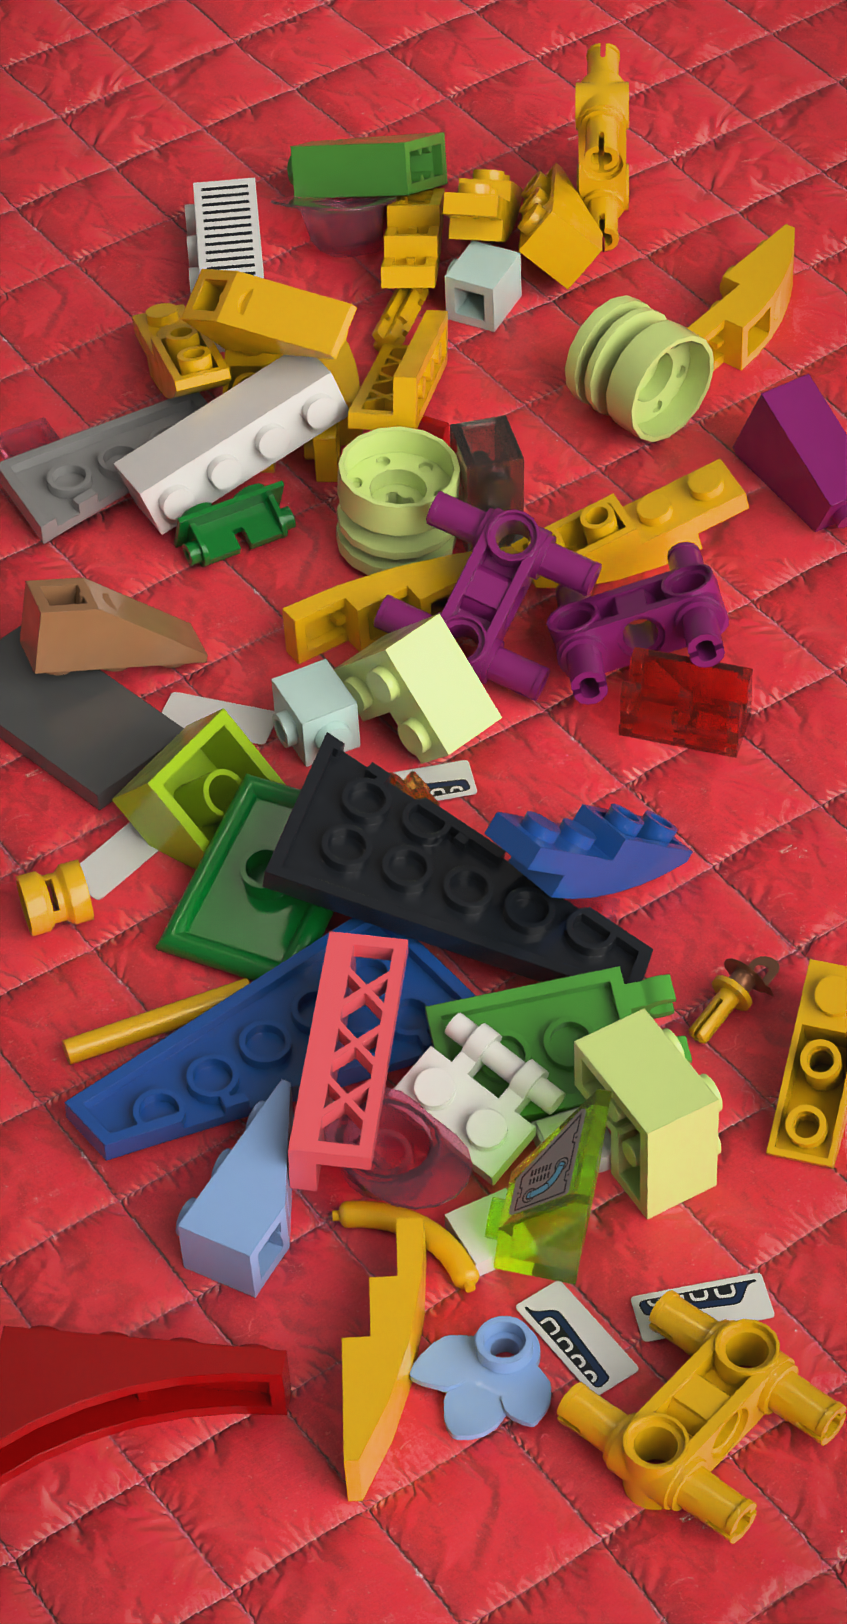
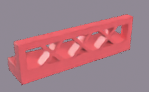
M329 931L288 1146L290 1188L317 1191L322 1165L371 1170L408 956L407 939ZM356 957L390 960V970L369 984H366L356 974ZM385 993V999L383 1002L379 998V996ZM366 1005L381 1022L377 1027L356 1038L347 1028L349 1014ZM374 1047H376L375 1056L369 1052ZM357 1059L370 1073L371 1079L351 1092L346 1093L337 1083L338 1072L341 1067ZM364 1102H366L365 1112L359 1107ZM346 1114L361 1130L359 1145L326 1142L329 1124Z

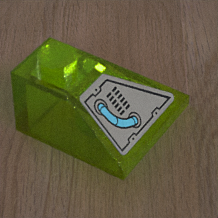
M602 1089L595 1091L511 1172L506 1198L492 1197L485 1238L497 1240L494 1261L495 1269L576 1285L599 1174L612 1091Z

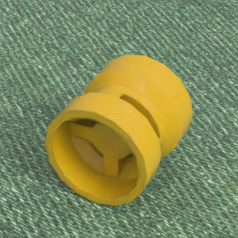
M78 860L58 864L53 873L41 875L32 871L15 876L22 910L31 936L51 932L56 923L68 920L76 925L94 920L88 886ZM48 886H50L56 911H53V906L47 889Z

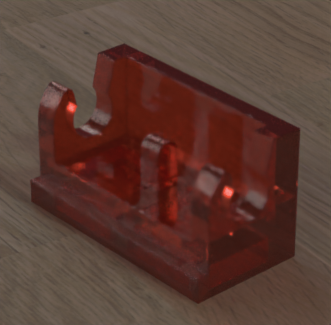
M634 647L630 657V682L623 680L621 687L619 735L737 758L751 718L753 669L720 662L712 667L703 668L694 665L688 656Z

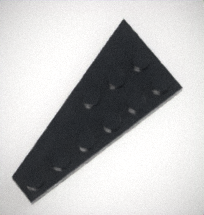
M326 733L265 870L262 887L538 982H546L620 966L624 984L644 979L653 952L651 947L591 907L579 909L564 898H551L504 859L506 851L426 797L421 799L412 798L390 783V773L373 762L368 767L364 766L343 752L345 743L330 733Z

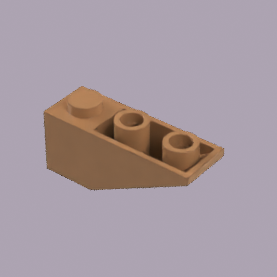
M84 577L25 581L20 644L34 674L46 673L60 676L71 671L101 669L118 672L131 667L146 666L176 668L184 664L207 662L208 655L189 622Z

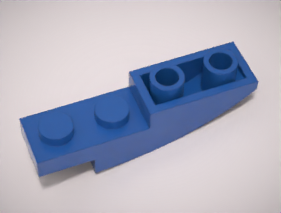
M582 804L573 820L564 818L561 823L552 822L532 811H527L524 817L497 812L484 833L511 855L508 861L511 865L551 898H594L618 893L642 885L686 863L693 853L692 850L674 837L678 829L664 817L648 810L645 811L643 816H639L618 804H611L609 809Z

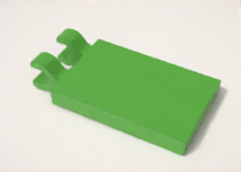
M618 966L426 1006L425 1015L433 1048L451 1062L461 1052L463 1047L444 1032L452 1018L461 1012L478 1026L486 1023L502 1036L500 1043L524 1062L533 1059L549 1072L547 1079L566 1093L565 1098L560 1106L550 1115L530 1101L519 1115L531 1123L564 1111L589 1105L588 1101L575 1086L574 1041L643 1008L646 1009L653 1019L674 1014L672 1002H676V996L670 974L653 976L642 981L624 984L621 969ZM676 1036L683 1048L685 1058L689 1063H692L686 1036ZM485 1064L473 1077L474 1080L497 1098L509 1086L508 1082Z

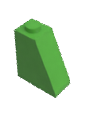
M444 132L322 140L290 146L291 156L288 160L287 172L289 181L294 186V199L405 196L448 184Z

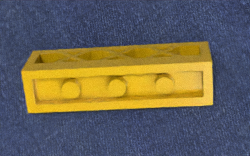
M426 310L409 345L383 344L348 411V429L375 430L377 428L400 426L413 429L418 428L447 365L448 311Z

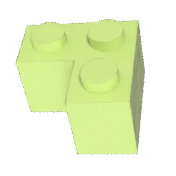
M440 613L382 636L334 669L357 702L358 714L362 721L390 712L398 725V735L401 742L408 751L417 756L421 764L450 755L502 718Z
M643 1008L574 1041L575 1086L611 1130V1174L645 1218L648 1220L716 1186L718 1154L721 1153L718 1128L719 1112L723 1108L722 1098L714 1081L707 1074L699 1075L687 1061L676 1035L668 1028L662 1030L646 1009Z

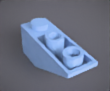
M282 1079L267 1101L261 1100L254 1106L249 1115L245 1132L232 1149L227 1148L219 1155L213 1167L210 1181L197 1198L192 1197L184 1204L176 1222V1234L179 1236L184 1268L256 1298L290 1248L293 1188H290L288 1146L294 1120L290 1082Z

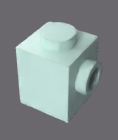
M472 240L461 256L451 261L444 276L448 320L495 332L522 296L521 253Z
M327 659L271 679L275 711L272 719L276 734L285 748L290 746L294 748L306 767L313 764L327 732L345 743L343 752L361 746L357 702Z

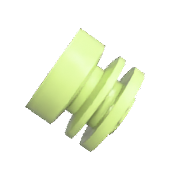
M628 295L611 298L592 312L579 328L569 348L565 365L566 386L575 398L591 405L597 412L611 416L616 424L638 438L650 442L669 438L686 425L699 409L709 390L714 371L713 350L706 339L681 324L667 320L661 312L651 309L646 303Z
M402 426L377 428L359 435L343 449L338 463L337 493L339 505L337 507L336 539L340 554L353 568L371 575L393 567L452 554L456 537L426 524L428 511L439 491L457 499L459 498V462L456 453L444 440L424 430Z

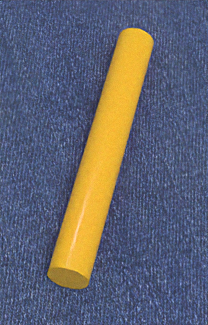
M247 978L64 1039L62 1040V1047L69 1065L181 1028L250 983Z

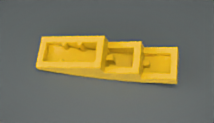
M445 188L428 189L411 195L390 197L387 204V229L384 234L381 288H435L441 254Z
M512 546L500 548L505 553L518 554ZM472 552L451 554L393 567L334 586L282 608L286 652L298 664H301L346 641H349L359 652L382 636L388 634L374 627L376 614L388 594L429 614L436 615L438 612L442 613Z
M424 1217L396 1219L398 1276L369 1277L370 1336L342 1338L343 1450L348 1502L363 1501L393 1441L412 1385L410 1371L418 1357L425 1319L427 1255Z

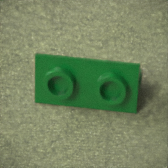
M281 480L265 487L263 484H253L240 490L234 498L215 505L205 502L191 507L177 520L174 538L175 547L183 546L185 558L190 566L199 563L202 567H206L240 554L241 547L234 535L239 532L243 533L250 549L287 537L288 530L296 527V521L288 506L281 509L279 507L284 489L283 481Z

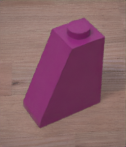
M808 373L761 393L732 447L736 455L814 532L836 524L838 528L847 527V434Z

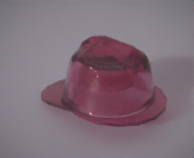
M397 196L352 197L346 199L276 197L271 199V203L300 208L311 242L320 251L328 255L346 258L377 253L381 250L383 245L385 205L396 202Z
M385 1087L371 1170L340 1167V1170L349 1186L362 1196L377 1201H386L393 1206L416 1210L438 1207L456 1198L467 1186L473 1165L469 1149L454 1132L402 1091ZM366 1102L359 1106L364 1112L366 1108ZM346 1114L323 1128L325 1142L359 1145L361 1130Z

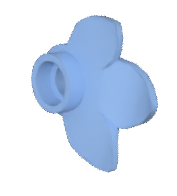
M498 1316L489 1319L481 1325L474 1336L448 1335L432 1343L417 1358L410 1371L412 1382L446 1393L444 1399V1422L449 1435L456 1440H473L485 1437L497 1429L506 1416L523 1426L535 1427L544 1417L551 1404V1383L538 1367L541 1358L539 1340L527 1324L511 1316ZM502 1352L514 1354V1356L506 1358L496 1357L497 1354Z

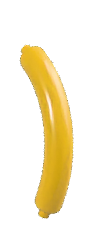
M345 1201L340 1205L339 1210H332L333 1221H340L341 1225L345 1228H371L396 1233V1219L424 1217L426 1249L442 1263L456 1287L465 1289L467 1293L473 1292L476 1289L475 1284L478 1282L480 1275L464 1246L449 1231L427 1216L398 1205L375 1201Z

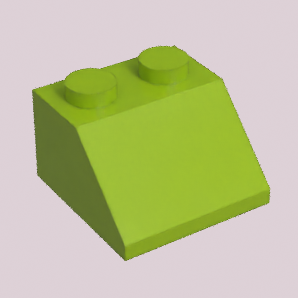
M223 708L187 725L112 801L149 846L196 869L246 773L286 784Z

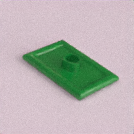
M245 774L156 945L158 951L254 981L323 936L334 911L262 887L265 870L301 789L251 774Z

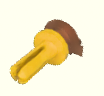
M760 956L752 960L749 965L733 958L726 959L724 965L730 976L717 975L712 981V988L716 996L688 1029L690 1036L695 1041L698 1040L699 1043L706 1044L734 1008L740 1011H747L753 1002L749 992L752 989L773 996L768 985L780 969L775 959ZM757 965H762L769 969V972L763 979L754 971Z

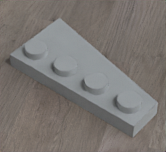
M199 392L167 399L0 462V484L41 542L45 544L128 494L129 491L114 463L208 403Z

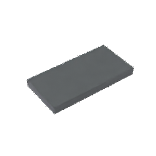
M21 626L0 639V738L98 810H101L111 803L112 799L184 728L101 670L71 671L60 676L46 673L34 674L20 644Z

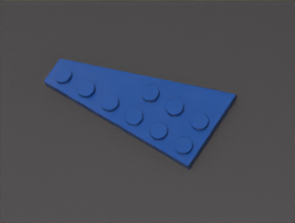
M355 918L349 919L332 930L333 932L408 940V956L388 1073L415 1065L429 1047L432 1046L425 1007L476 995L416 939ZM329 933L65 1101L66 1118L107 1161L248 1117L259 1101H267L282 1079L291 1083L293 1102H296ZM356 957V974L366 984H369L390 970L391 961ZM385 993L379 996V998L383 1002L385 999ZM364 1005L349 1014L347 1028L356 1038H359L380 1025L381 1021ZM376 1047L369 1050L375 1056ZM354 1059L339 1069L337 1083L344 1087L370 1079L371 1075L357 1059Z

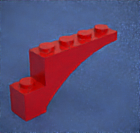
M37 1325L30 1328L4 1326L0 1339V1486L43 1461L90 1441L136 1427L190 1417L229 1414L287 1415L292 1393L287 1350L270 1349L260 1344L231 1346L199 1343L196 1340L184 1337L170 1340L129 1337L126 1334L114 1331L102 1332L100 1334L60 1331L45 1325Z

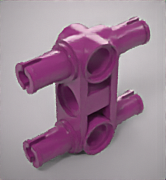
M439 491L428 511L426 524L472 544V553L442 613L438 612L437 614L440 613L455 639L467 637L477 643V650L467 660L481 683L486 684L490 680L536 702L546 685L550 668L503 648V639L533 579L537 580L541 575L588 597L599 577L602 564L556 544V537L552 535V532L538 526L534 518L526 512L515 509L505 511L498 507L496 509L490 508L485 512ZM509 534L522 535L530 542L529 546L518 554L505 553L498 547V543ZM388 594L376 614L374 627L386 633H391L434 615Z
M680 542L671 547L667 554L670 571L594 596L590 594L586 597L560 584L556 587L555 594L558 608L548 617L546 625L556 648L558 665L566 673L567 677L570 678L571 690L579 703L587 705L596 704L605 698L608 693L605 673L687 647L692 663L698 667H712L724 658L725 651L721 634L729 626V617L720 593L718 581L710 566L704 564L700 549L695 543ZM638 619L647 620L641 624H629L630 622Z

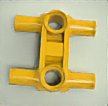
M601 43L590 46L587 50V75L581 82H576L575 125L576 130H578L579 154L577 192L602 231L603 237H605V251H610L619 242L618 218L624 211H629V164H626V130H629V82H624L619 76V49L613 44L606 43V56L601 57Z
M670 1290L661 1296L651 1310L649 1328L674 1343L692 1357L637 1413L626 1414L589 1389L587 1385L579 1382L568 1390L559 1403L557 1409L559 1416L557 1420L603 1452V1460L607 1468L623 1479L625 1493L634 1504L651 1510L666 1509L679 1511L684 1509L733 1544L741 1539L752 1525L757 1512L755 1510L757 1504L720 1480L711 1471L765 1414L776 1413L824 1446L836 1436L846 1419V1413L844 1412L847 1410V1407L798 1375L799 1370L798 1366L795 1365L794 1359L780 1351L778 1337L768 1325L750 1319L737 1321L724 1319L717 1321L680 1297L675 1291ZM745 1365L752 1366L753 1368H741L739 1366ZM657 1459L663 1460L665 1463L651 1464L646 1461Z

